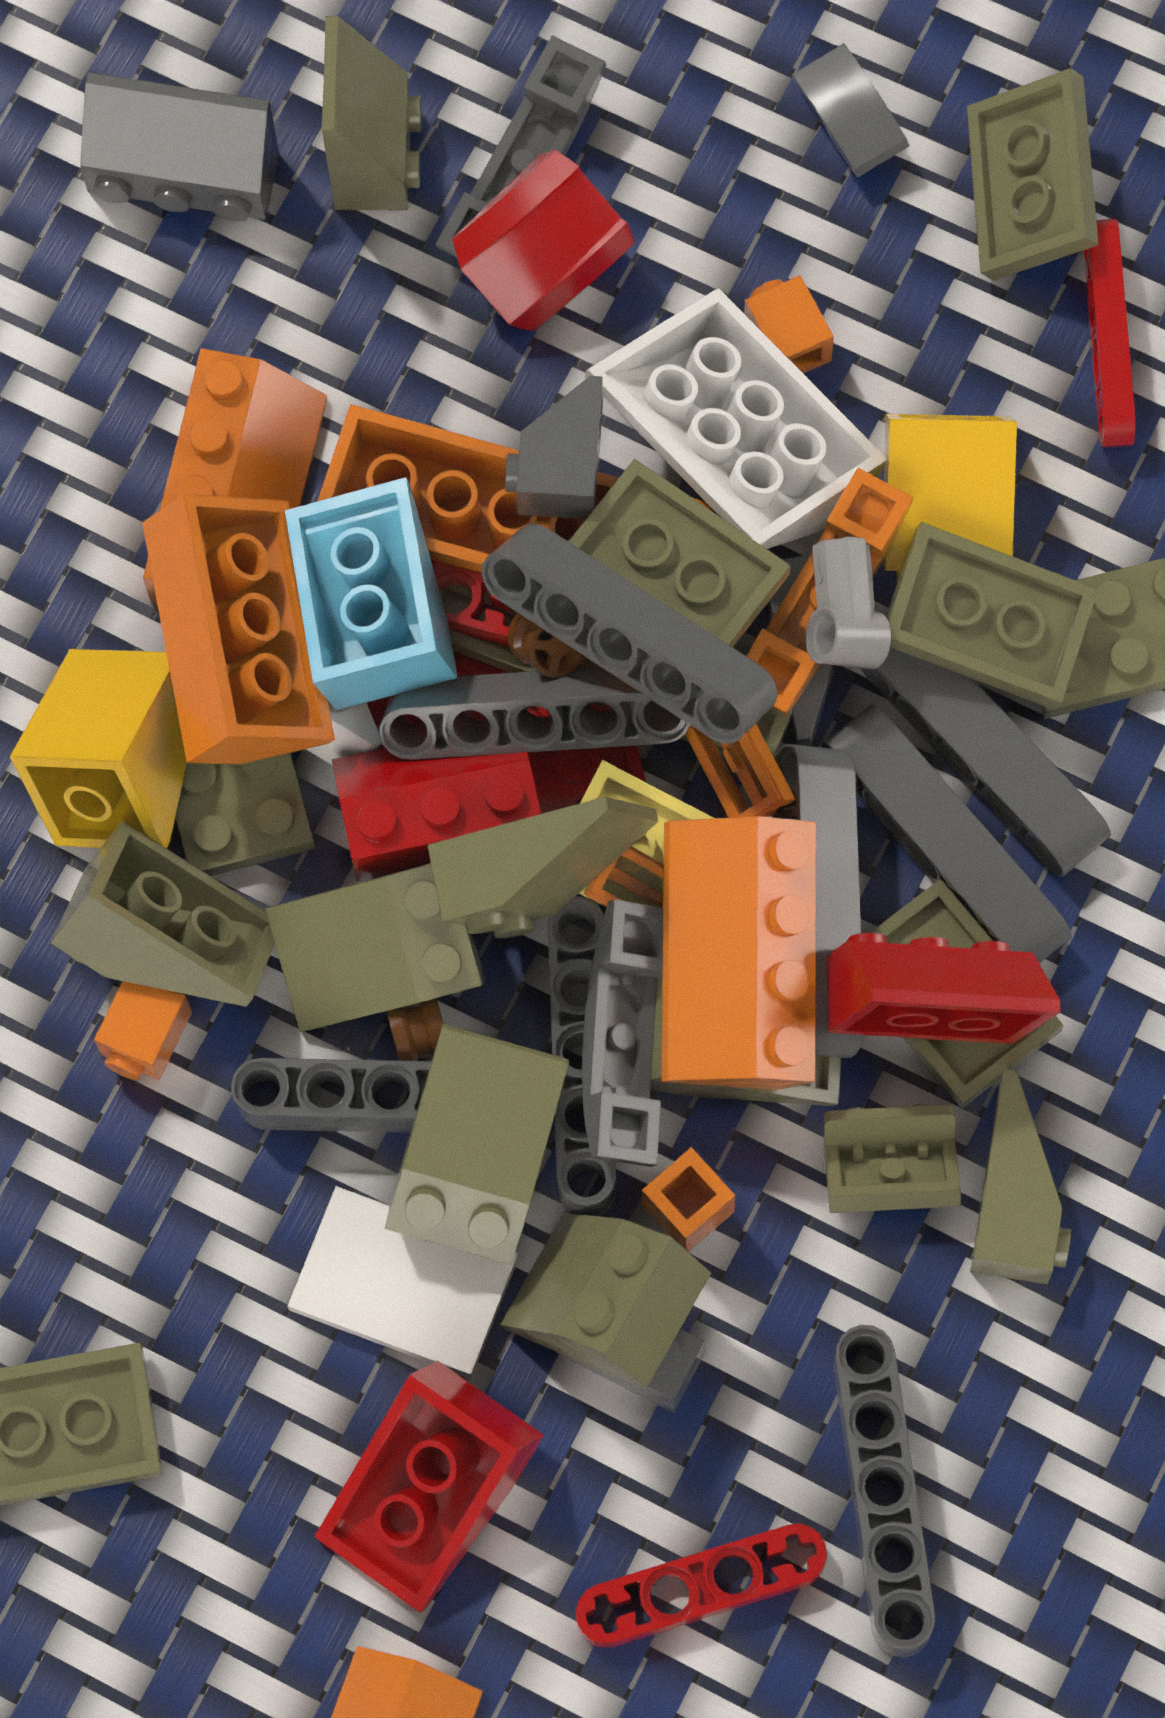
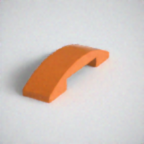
M857 468L827 518L826 529L818 543L823 540L844 537L865 539L866 544L870 545L873 579L910 509L913 497L868 472ZM813 551L767 629L762 628L746 657L759 664L771 675L778 692L776 703L772 708L785 716L796 704L822 665L810 658L806 647L808 622L813 612L817 609Z

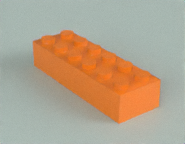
M353 404L349 406L317 500L318 502L406 477L410 482L430 559L481 573L482 564L485 559L521 527L527 524H539L569 542L586 520L518 515L516 492H505L507 454H519L517 449ZM598 472L596 506L619 477ZM695 499L697 502H699L700 504L711 510L713 513H715V511L705 501Z

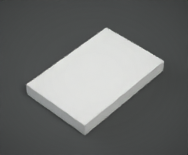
M336 1186L288 1303L289 1311L432 1364L439 1361L453 1372L472 1379L519 1259L518 1253L515 1252L511 1265L385 1229L389 1205Z

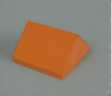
M357 1646L331 1718H474L483 1691L420 1661Z

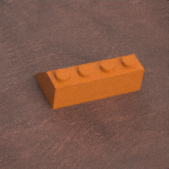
M201 348L160 510L182 494L289 501L290 509L302 506L327 403V395L261 359ZM148 557L143 580L151 604L157 605Z
M182 494L142 522L187 763L244 764L326 745L335 740L328 700L313 684L285 515V510L290 509L289 501Z
M761 816L665 822L662 1082L781 1090L815 1082L816 822Z

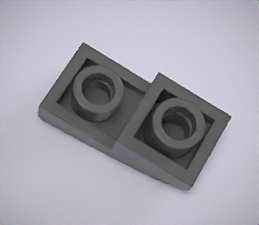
M844 43L792 74L798 89L824 124L832 143L857 177L910 146L885 102Z

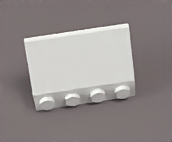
M719 288L587 369L584 376L585 378L589 376H603V397L722 519L766 549L825 530L827 518L856 469L860 468L878 478L888 460Z

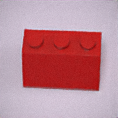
M386 748L331 759L357 882L431 863L428 850L429 844L541 814L527 752L411 760L399 758L391 754Z
M860 933L849 936L845 943L826 957L828 1033L1013 1044L1060 1013V999L1034 953L1010 951V945L1006 942L984 941L971 945V948L949 947V941L940 937H922L911 940L909 944L887 943V936L883 934Z

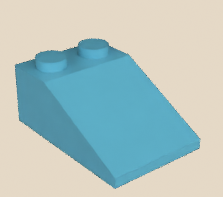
M406 477L285 510L313 684L336 710L457 678L447 617L410 482Z

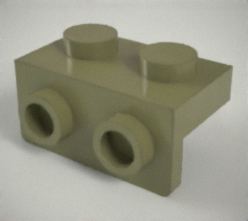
M916 1104L907 1107L870 1109L855 1107L825 1112L824 1160L829 1212L843 1213L960 1206L961 1186L955 1145L956 1118L954 1106L950 1104Z

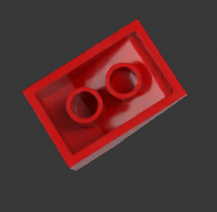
M436 1361L409 1375L314 1537L421 1613L428 1607L510 1493L544 1434L441 1362Z

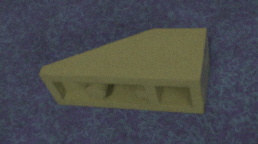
M1003 1069L997 1095L970 1272L1048 1285L1053 1272V1266L1066 1267L1071 1229L1060 1227L1062 1205L1016 1070Z

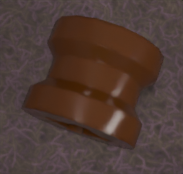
M518 613L513 618L508 630V644L511 652L519 661L532 666L540 674L551 678L564 677L573 672L583 661L584 655L553 635L549 634L546 638H540L546 631Z
M437 998L420 1002L419 1006L408 1009L400 1007L386 1011L399 1061H418L420 1058L434 1055L440 1031L444 1024Z

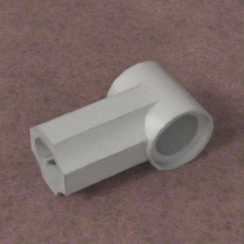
M856 537L823 540L812 546L817 609L809 619L806 630L807 652L810 658L818 664L865 669L878 668L884 663L891 645V630L885 615L875 612L870 545L866 544L865 539Z

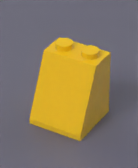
M885 414V457L888 460L884 465V482L913 497L910 509L883 559L885 571H897V582L914 531L921 522L1013 557L1016 420L1009 416Z
M69 649L10 755L55 846L101 848L120 822L124 821L167 849L171 840L187 761L166 652Z

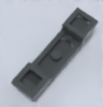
M553 35L551 36L523 86L525 92L524 99L471 194L464 192L436 243L438 249L457 258L452 242L453 237L540 154L552 150H557L566 156L606 68V61Z
M617 899L608 902L592 963L583 1032V1107L591 1156L596 1159L647 1167L657 1165L661 1108L660 1100L650 1099L657 978L663 975V908Z

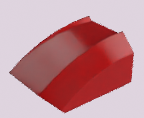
M557 150L540 154L452 239L460 269L509 325L531 332L574 299L635 243L628 222L618 215L582 173L579 165Z

